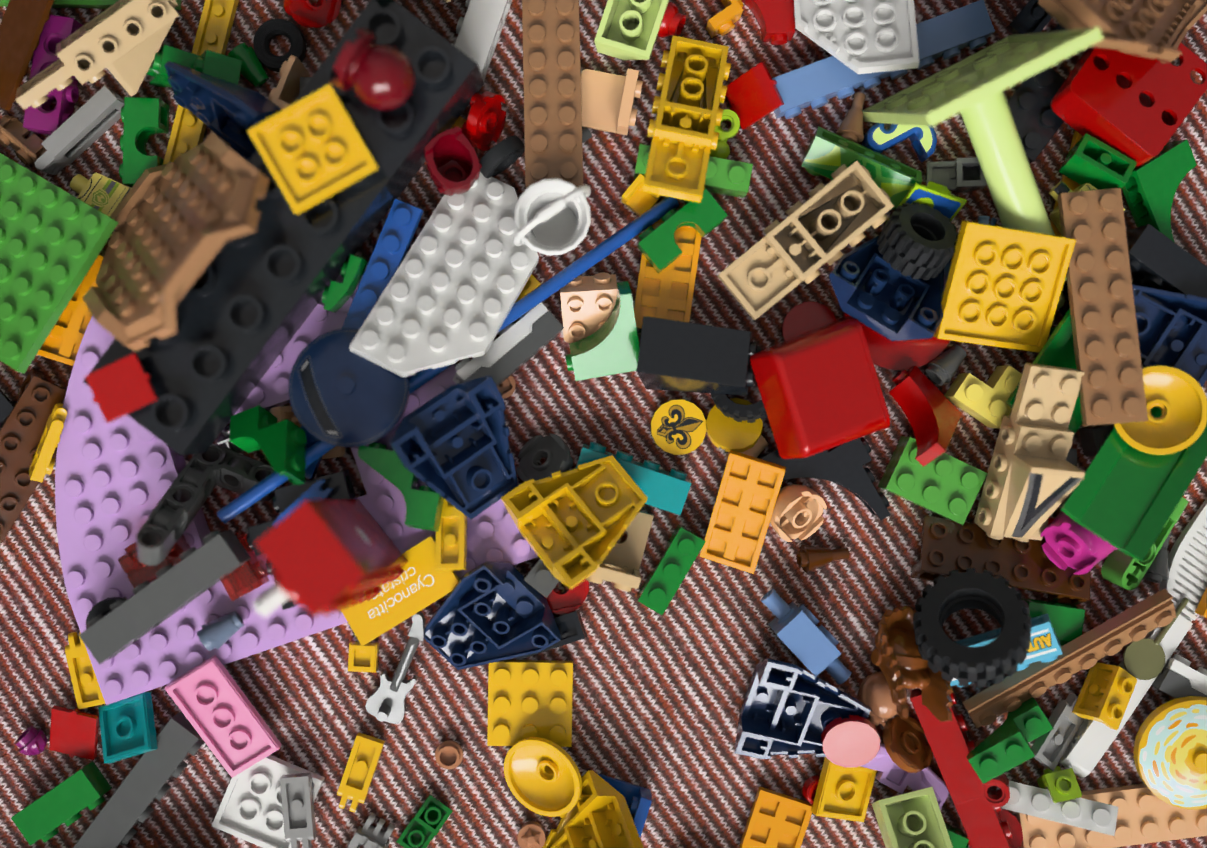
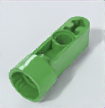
M1181 498L1142 562L1126 555L1120 550H1114L1108 555L1102 566V577L1126 590H1133L1138 587L1189 502L1185 498Z

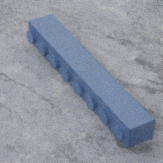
M984 0L976 1L916 24L919 52V68L917 69H924L932 65L934 59L942 56L944 60L953 58L961 53V49L966 47L974 50L987 44L986 39L995 30ZM834 56L827 57L772 78L777 81L776 87L784 102V105L774 110L776 119L783 116L786 119L793 118L802 113L801 109L809 106L812 109L820 108L826 105L830 98L838 96V99H844L854 94V89L864 86L865 90L873 88L881 83V79L890 76L891 80L904 76L908 73V69L857 74Z

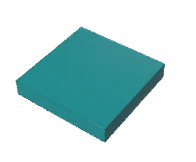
M144 692L109 705L98 707L104 764L114 763L158 749L151 692Z

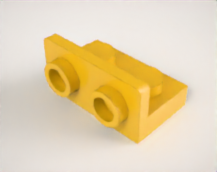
M1097 662L1090 668L1072 712L1081 718L1102 722L1110 729L1118 730L1137 679L1120 666Z

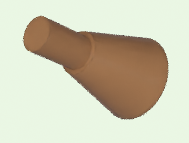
M855 93L851 109H849L836 132L837 135L855 143H860L864 140L862 111L866 97L864 93Z

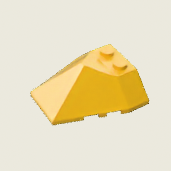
M611 455L578 465V468L563 473L558 471L551 473V476L543 479L525 481L501 497V500L521 535L551 574L569 589H572L598 569L647 502L648 497L614 456Z
M588 770L581 778L582 793L579 801L571 811L560 816L562 819L556 829H551L542 847L643 848L625 797L593 770Z

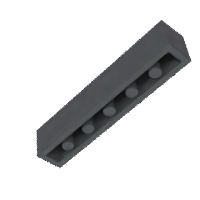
M231 529L222 533L218 530L210 533L202 539L204 542L203 546L198 549L192 547L179 556L181 562L174 567L172 564H168L155 573L158 577L151 583L147 580L132 590L135 595L128 600L126 597H123L109 607L111 609L109 614L104 616L101 613L86 623L88 629L82 632L79 637L96 661L101 664L115 657L250 560V555Z
M182 711L174 715L156 737L158 749L143 754L73 848H120L122 844L127 846L137 834V831L134 829L139 822L143 824L154 811L151 805L156 799L158 801L163 799L171 788L168 785L173 777L177 779L188 766L185 760L190 754L195 756L205 743Z

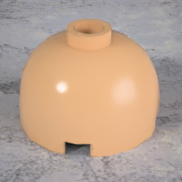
M791 484L779 491L770 523L775 532L785 541L793 542L791 539L799 538L802 541L814 534L822 525L824 518L821 515L823 508L826 510L827 506L824 499L806 485Z

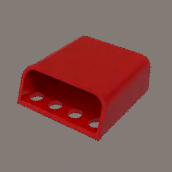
M1182 43L1177 47L1182 52L1179 56V66H1174L1170 62L1162 64L1157 58H1145L1120 52L1118 49L1088 46L1053 97L1051 109L1081 136H1084L1086 133L1136 161L1135 168L1160 153L1207 90V63ZM1191 71H1196L1201 75V84H1196L1192 81L1190 77Z
M851 316L842 317L837 321L751 355L750 363L778 452L782 459L806 458L876 431L889 428V412L864 331L857 319Z

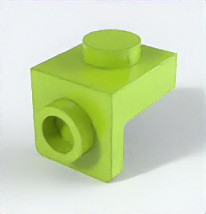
M1056 766L1054 771L1045 769L1043 770L1044 775L1037 778L1039 788L1048 789L1054 803L1082 796L1073 768L1061 770L1060 766Z

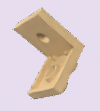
M639 511L626 529V540L621 543L617 542L598 569L587 577L586 580L598 584H603V580L615 583V588L628 592L631 591V588L638 589L641 581L639 569L654 515Z

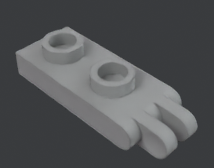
M1073 693L1068 695L1066 700H1061L1048 720L1053 730L1038 737L1031 747L1035 755L1034 758L1045 768L1054 771L1084 721V718L1072 712L1078 696Z
M311 773L282 775L280 787L285 841L291 842V848H300V841L303 842V848H311V840L316 839Z

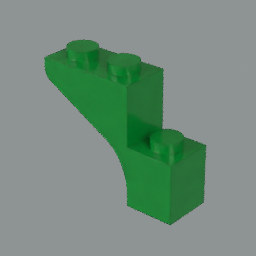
M164 45L158 53H155L154 60L146 75L150 76L149 85L172 87L168 82L169 77L164 65L171 61L238 85L242 61L210 50H206L199 56Z
M259 405L231 416L230 442L247 453L262 450L276 473L287 476L290 482L295 485L305 483V444L307 438L304 430L288 419L278 422L277 417Z
M371 443L368 444V447L360 446L358 448L359 458L401 491L406 504L404 524L410 528L438 532L444 498L440 493L438 494L429 486L420 485L419 490H416L418 477L405 468L395 451L387 450L386 445Z
M1032 697L1023 702L1017 710L1008 712L1004 723L967 755V759L984 784L1035 757L1029 742L1053 730V727L1036 700Z

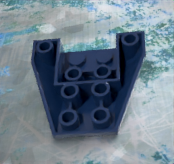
M171 61L164 64L169 77L168 82L172 86L173 97L176 102L183 108H188L215 134L230 143V147L249 162L258 149L247 130L277 114L282 109L259 92Z
M879 235L840 258L830 273L829 279L843 312L891 341L928 339L934 336L943 319L941 301L944 294V269L937 277L930 278L929 280L921 278L917 280L912 279L911 276L907 275L906 277L902 275L900 271L891 268V265L882 258L884 255L879 253V245L877 244Z
M484 562L460 579L452 592L425 625L424 639L457 670L539 653L559 642L561 634L547 599L524 581L525 577L511 563Z

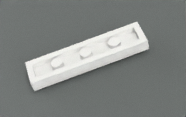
M1009 781L1010 798L1002 806V809L1115 836L1118 806L1084 798L1054 803L1047 789Z

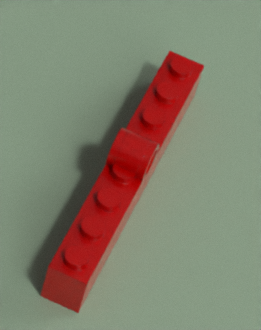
M919 688L911 690L910 700L972 848H1014L1010 838H1013L1011 827L1007 820L1002 821L999 811H1002V806L1010 798L1009 780L1003 773L983 784L969 763L967 755L977 746L974 740H968L965 731L969 729L963 714L958 715L954 705L957 704L955 693L952 692L949 695L953 702L950 708L952 721L940 722L925 705H922V690ZM991 786H997V787H999L1000 789H999V790H991L989 787H991Z

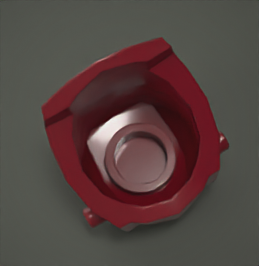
M454 127L438 134L424 147L426 165L431 178L438 187L439 193L448 196L468 192L474 182L478 180L482 165L479 163L474 147L463 135L460 127Z

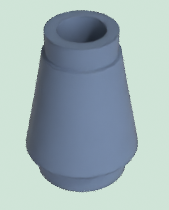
M233 611L203 624L202 629L197 631V635L207 650L219 649L244 626V622L240 615Z

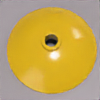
M1168 366L1143 368L1148 421L1113 424L1117 433L1128 445L1148 454L1166 455L1187 448L1200 437L1207 424V397L1204 390L1193 377L1179 369ZM1153 407H1158L1161 410L1160 417L1156 418L1151 415Z
M528 737L515 743L508 751L504 761L505 779L511 792L522 805L537 814L548 817L564 815L574 808L581 797L582 779L576 763L562 747L544 738Z

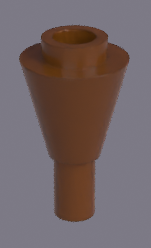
M801 545L800 551L796 553L797 564L806 573L829 564L834 560L849 559L850 557L848 548L830 549L809 545Z

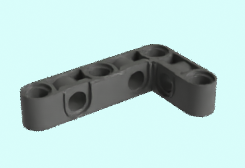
M212 444L206 453L194 454L137 534L138 560L144 565L149 566L161 563L183 535L216 485L229 491L243 494L273 473L274 469L272 466L216 444ZM274 490L259 501L271 500L275 496Z

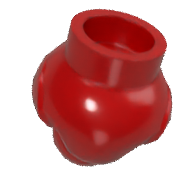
M668 2L657 37L679 36L684 28L686 15L681 14L678 6L673 2Z

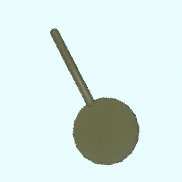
M1188 598L1182 599L1175 609L1176 617L1170 624L1162 628L1155 640L1143 638L1137 642L1132 641L1126 646L1123 653V664L1128 673L1139 680H1150L1162 672L1165 665V653L1159 643L1188 603Z

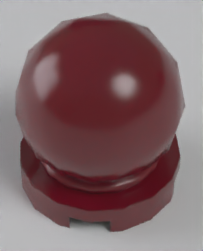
M364 27L358 29L356 32L360 37L354 44L347 41L337 58L333 70L339 74L338 78L332 79V83L343 91H348L354 87L356 95L370 107L378 110H393L404 104L412 94L415 82L413 67L409 59L399 49L387 44L376 45L377 37L375 34Z

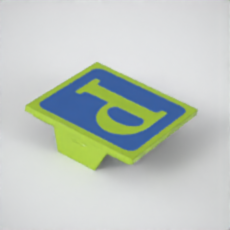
M928 181L927 186L915 183L898 206H902L904 203L912 204L913 202L921 205L926 204L933 209L939 210L951 222L966 204L967 200L951 195L946 186Z

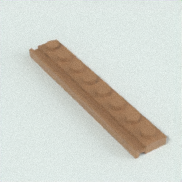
M1164 588L1061 646L1062 654L1058 655V658L1054 661L1031 663L1026 669L1015 672L1012 676L1004 678V681L994 684L963 701L962 703L976 729L982 725L992 724L998 716L1007 711L1017 710L1026 700L1042 696L1048 688L1057 683L1067 682L1073 674L1082 669L1092 668L1097 661L1107 655L1117 654L1122 647L1132 641L1142 640L1150 631L1157 627H1165L1170 624L1176 617L1171 594Z

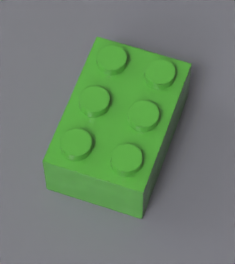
M901 436L878 487L943 518L964 525L987 473L946 453H942L923 467L915 459L917 455L916 439Z

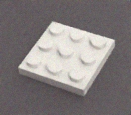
M269 755L231 778L212 827L262 848H291V842L285 841L280 778L282 775L311 773L313 801L315 802L325 777Z

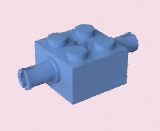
M771 589L762 597L761 602L776 616L768 625L815 677L824 669L835 679L838 685L844 683L850 677L851 671L837 658L842 654L835 647L839 642L822 624L818 628L816 627V624L820 621L803 604L800 607H797L793 602L788 605L774 589Z

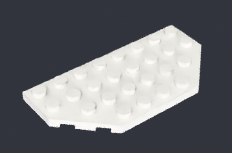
M794 0L795 28L857 74L919 68L914 0Z
M480 172L478 180L474 182L468 192L452 196L444 194L350 344V351L401 377L411 376L417 371L428 368L433 370L455 364L456 361L461 359L484 356L539 260L537 251L532 250L525 243L521 246H516L513 241L515 234L518 232L515 227L514 210L518 202L515 188L494 177L486 178Z

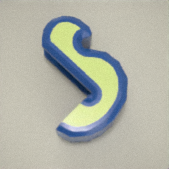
M876 123L864 134L862 145L881 153L909 138L920 162H923L935 152L937 137L933 126L889 124L887 129H885L884 123Z

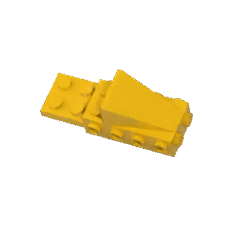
M673 35L670 51L664 50L661 68H666V72L659 73L656 90L662 92L661 97L655 96L652 113L657 114L656 120L650 119L647 137H651L652 142L642 189L643 192L701 203L710 150H716L719 133L714 131L715 126L720 127L723 109L719 108V103H724L727 86L723 85V80H728L731 63L726 62L729 46Z

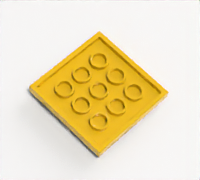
M962 221L941 301L943 319L934 337L1040 353L1049 337L1076 240L1068 237Z

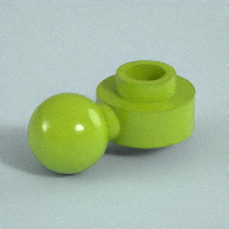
M723 109L721 123L725 120L731 122L730 129L723 130L721 124L720 127L715 126L714 132L719 133L716 150H710L711 157L727 159L730 154L727 140L736 136L740 129V119L732 110Z

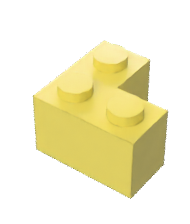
M1010 365L997 366L986 384L970 373L958 374L944 396L951 403L988 428L1000 429L1003 416H1009L1012 412V408L1007 404V400L1021 381L1022 373Z

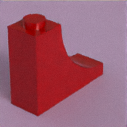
M741 0L754 14L761 30L763 42H770L771 45H783L791 41L795 33L793 0Z
M915 365L908 371L902 369L892 378L893 385L888 393L901 407L911 424L917 443L915 459L924 467L946 451L962 413Z

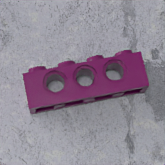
M50 15L39 37V45L33 53L30 79L59 59L56 55V44L82 27L81 23L74 18ZM73 75L71 77L73 81L61 91H58L56 88L51 90L47 94L48 99L42 105L35 109L31 105L26 108L23 127L36 134L50 136L73 115L74 105L79 98L78 79ZM56 100V107L50 111L51 103Z

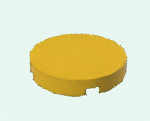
M729 398L736 404H752L740 398ZM715 405L709 411L706 420L707 435L713 445L725 449L726 452L730 453L731 450L745 452L754 447L758 442L763 430V421L759 418L753 423H748L744 420L738 422L734 418L725 416Z

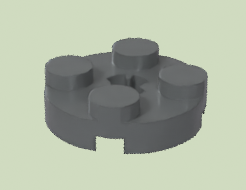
M549 433L551 436L543 437L540 434L531 438L522 447L518 455L521 459L519 467L516 465V471L520 479L525 482L531 479L536 481L549 476L551 478V473L558 471L563 473L572 467L573 458L570 456V448L558 435ZM543 457L547 459L544 464L540 462Z

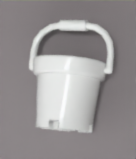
M560 178L542 179L529 185L519 196L514 210L515 227L518 231L513 239L515 245L521 246L525 243L532 250L545 255H562L575 249L586 237L591 224V211L586 199L591 194V187L588 185L576 187L573 183Z

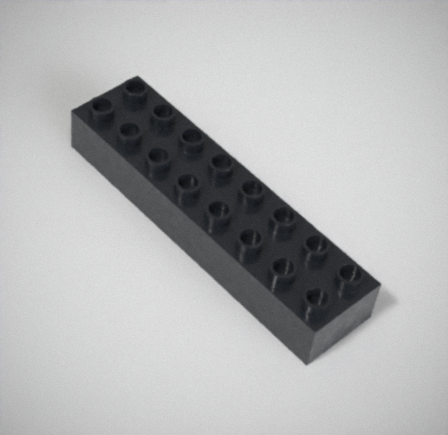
M394 0L369 1L292 103L293 105L330 83L379 169L301 214L296 215L259 150H257L249 160V163L269 178L265 198L260 199L257 197L254 209L260 212L256 232L228 239L176 305V334L162 340L156 336L149 338L151 340L150 345L136 352L115 338L89 372L91 374L126 356L137 353L145 372L151 375L149 380L159 400L127 415L180 455L206 453L230 421L231 416L237 412L320 302L325 287H330L331 280L336 281L341 274L344 262L349 261L350 255L354 256L391 208L394 199L401 195L425 163L424 147L438 134L453 126L469 105L472 96L478 93L484 85L476 62ZM364 27L376 35V45L387 44L399 49L409 59L413 67L415 82L412 94L404 104L393 110H378L370 107L356 95L354 87L348 91H343L332 83L333 78H338L339 73L334 71L333 68L340 52L347 41L355 43L360 37L356 32L360 28ZM85 378V379L83 380V382L89 386V384H88V382H87V380H86V378Z

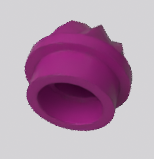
M30 726L19 736L14 744L19 747L18 751L21 754L37 755L45 750L47 738L41 728L36 729Z

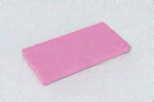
M216 655L168 683L164 688L232 778L280 749L282 745Z

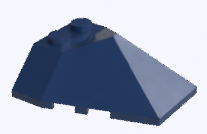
M1132 285L1142 369L1152 366L1173 367L1189 374L1202 387L1207 381V298Z
M489 375L454 384L404 417L389 442L405 468L438 494L440 493L444 499L471 520L518 486L513 452L510 451L508 436H510L509 427L505 423V402L495 382Z
M767 658L756 665L741 706L734 752L735 754L758 759H771V755H788L789 758H798V754L814 753L816 757H826L822 749V733L825 727L839 717L845 719L849 718V715H857L868 718L871 709L866 704L822 679L815 677V675L795 664Z

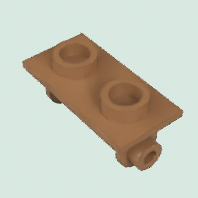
M3 116L0 120V144L4 147L10 146L16 151V156L25 165L29 166L31 164L35 167V161L47 151L41 145L43 140L36 134H32L29 138L24 139V137L31 133L30 130L24 128L23 123L15 116Z

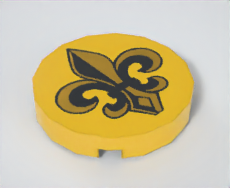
M683 399L670 400L662 404L655 411L651 420V435L655 443L663 451L673 455H686L696 450L703 442L707 432L706 419L702 411L694 403Z

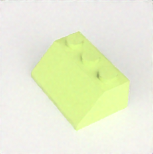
M608 0L594 40L597 52L621 60H649L669 0Z
M933 787L878 800L872 804L885 848H953Z

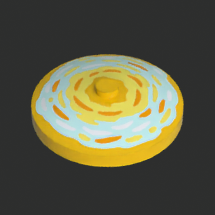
M1180 697L1160 705L1147 716L1135 738L1134 762L1141 780L1159 799L1175 807L1193 810L1207 808V697Z

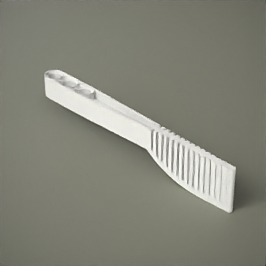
M1207 498L1174 543L1168 555L1169 580H1162L1159 586V591L1165 588L1173 597L1171 601L1174 603L1175 609L1183 598L1189 599L1180 615L1159 643L1165 653V664L1192 626V620H1196L1197 613H1195V610L1207 587ZM1157 627L1150 631L1145 638L1155 640L1163 627ZM1122 660L1118 666L1126 671ZM1157 677L1150 680L1137 679L1118 730L1110 729L1102 722L1084 718L1083 723L1059 763L1067 769L1073 768L1074 774L1080 778L1088 776Z

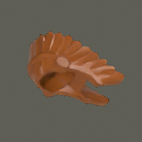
M909 606L896 607L893 610L888 609L879 622V630L875 635L876 648L872 651L871 661L874 665L880 667L886 678L892 702L896 705V712L900 718L907 719L909 717L904 688H919L922 690V705H925L940 722L952 721L950 708L953 702L949 695L954 691L950 686L951 682L942 678V672L939 670L934 673L928 667V660H923L919 653L913 624V614L916 611Z

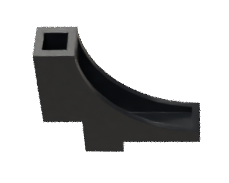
M863 437L806 458L782 459L777 446L757 457L787 467L783 481L806 477L828 480L853 493L868 508L875 519L881 521L890 516L887 507L890 506L887 498L882 492L878 493L873 483L876 480L869 468H863L864 464L872 460L869 455L871 448Z
M349 470L308 480L300 485L293 484L275 489L273 504L276 512L280 514L284 512L314 483L322 479L326 480L322 485V490L325 491L327 488H333V491L325 500L356 498ZM275 520L248 527L247 543L249 548L254 550L255 556L263 554L255 542L274 527L272 524ZM266 559L268 573L272 575L270 570L271 563ZM291 598L281 604L283 610L298 605Z

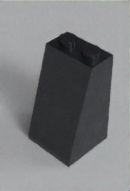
M643 316L637 374L646 389L748 396V387L754 386L755 379L753 369H750V357L757 352V342H753L750 331Z

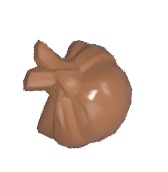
M882 671L868 675L860 685L857 693L858 700L870 707L869 715L871 717L869 721L875 727L879 724H882L884 727L892 717L898 714L896 712V705L892 702L890 689ZM904 688V692H905V696H906V700H907V690H906V688Z

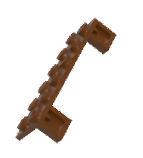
M10 0L0 24V107L10 111L13 103L16 101L17 88L20 87L23 77L29 70V62L34 50L39 45V37L45 23L49 20L54 0Z
M33 367L18 390V401L0 428V544L7 536L39 484L38 481L30 480L29 468L49 415L52 413L55 404H64L67 391L45 380L44 373ZM55 448L52 458H55L57 448Z
M931 516L923 518L920 561L911 567V578L934 582V579L940 575H943L944 578L949 576V571L958 569L959 573H964L966 568H975L976 573L983 574V570L993 572V577L996 579L999 576L1004 577L1009 581V587L1048 593V602L1077 606L1090 599V571L1086 574L1076 575L1073 573L1077 569L1068 567L1064 571L1058 568L1043 551L1042 544L1046 542L1045 536H1043L1042 540L1029 539V542H1021L1009 537L997 540L988 537L986 532L977 524L964 522V525H961L949 519Z

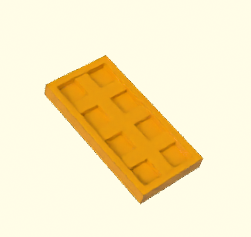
M660 219L651 226L656 229L664 222ZM683 226L674 232L675 243L681 249L682 254L660 273L655 270L643 254L641 255L634 304L636 327L638 329H642L643 316L689 323L702 237L693 227Z
M97 256L36 355L71 366L74 365L78 349L92 317L83 297L91 286L98 287L95 281L104 256Z
M733 450L730 451L704 539L706 542L702 547L700 557L754 574L787 467Z
M759 786L739 848H801L812 815L813 805L809 802Z

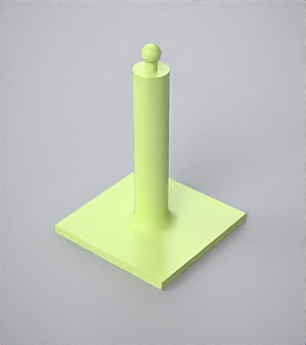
M1090 27L1009 35L862 110L863 121L931 127L960 112L1002 226L1055 235L1003 90L1102 40L1100 28ZM1062 291L1056 310L1061 309L1066 301Z

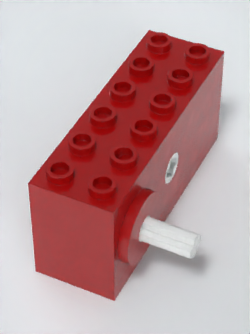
M359 499L306 500L255 542L256 546L271 563L270 570L277 583L252 604L255 606V611L258 614L260 613L263 618H266L289 598L305 607L312 617L322 613L328 616L333 611L336 613L342 608L345 610L351 605L355 606L358 603L361 604L366 600L369 601L382 591L380 588L382 583L392 582L405 572L402 567L408 561Z

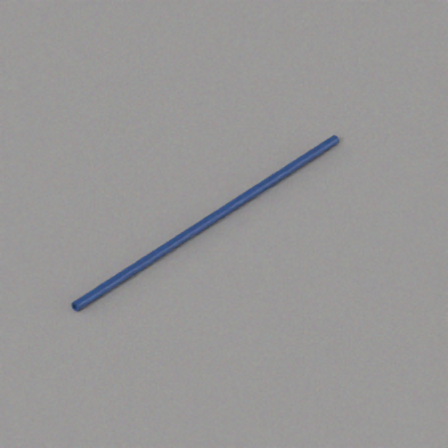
M667 196L514 303L498 332L660 220L670 210L677 208L679 204L676 198ZM451 365L433 370L428 368L409 377L410 394ZM321 440L305 450L306 467L336 446ZM274 471L216 512L218 517L226 524L289 480V478L285 475H279Z

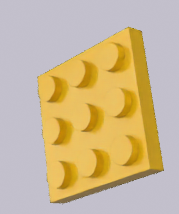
M330 83L247 130L296 215L301 214L379 169Z
M502 660L489 663L487 746H513L521 739L540 737L550 740L560 747H572L573 661Z

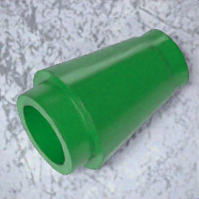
M241 43L228 53L227 56L242 61L240 74L253 84L255 88L262 86L269 80L253 47H249L246 43Z

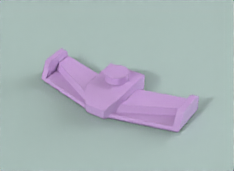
M880 744V749L874 759L860 766L877 770L878 773L875 778L903 794L907 785L914 791L933 787L940 810L950 794L946 783L929 767L918 773H909L899 768L890 758L884 744Z

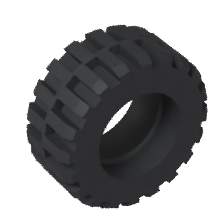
M966 568L964 573H959L958 569L949 571V576L946 578L943 575L936 577L933 587L926 585L922 590V597L917 599L915 604L916 612L913 614L915 639L922 659L928 660V667L934 673L940 670L943 679L949 682L953 678L958 679L959 685L968 687L969 682H977V687H986V681L992 680L994 684L1004 681L1005 673L1008 676H1012L1017 671L1018 664H1023L1026 659L1031 638V617L1029 616L1027 602L1021 600L1022 593L1016 587L1009 588V581L1004 577L999 576L996 579L993 577V572L983 570L982 574L976 573L975 568ZM968 608L979 609L989 613L999 622L1001 632L995 640L986 645L969 647L951 640L943 631V623L956 611Z

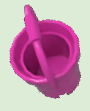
M1063 511L1041 533V537L1045 536L1046 540L1042 544V548L1049 560L1064 571L1068 567L1077 569L1073 573L1076 575L1088 573L1114 550H1119L1072 520Z

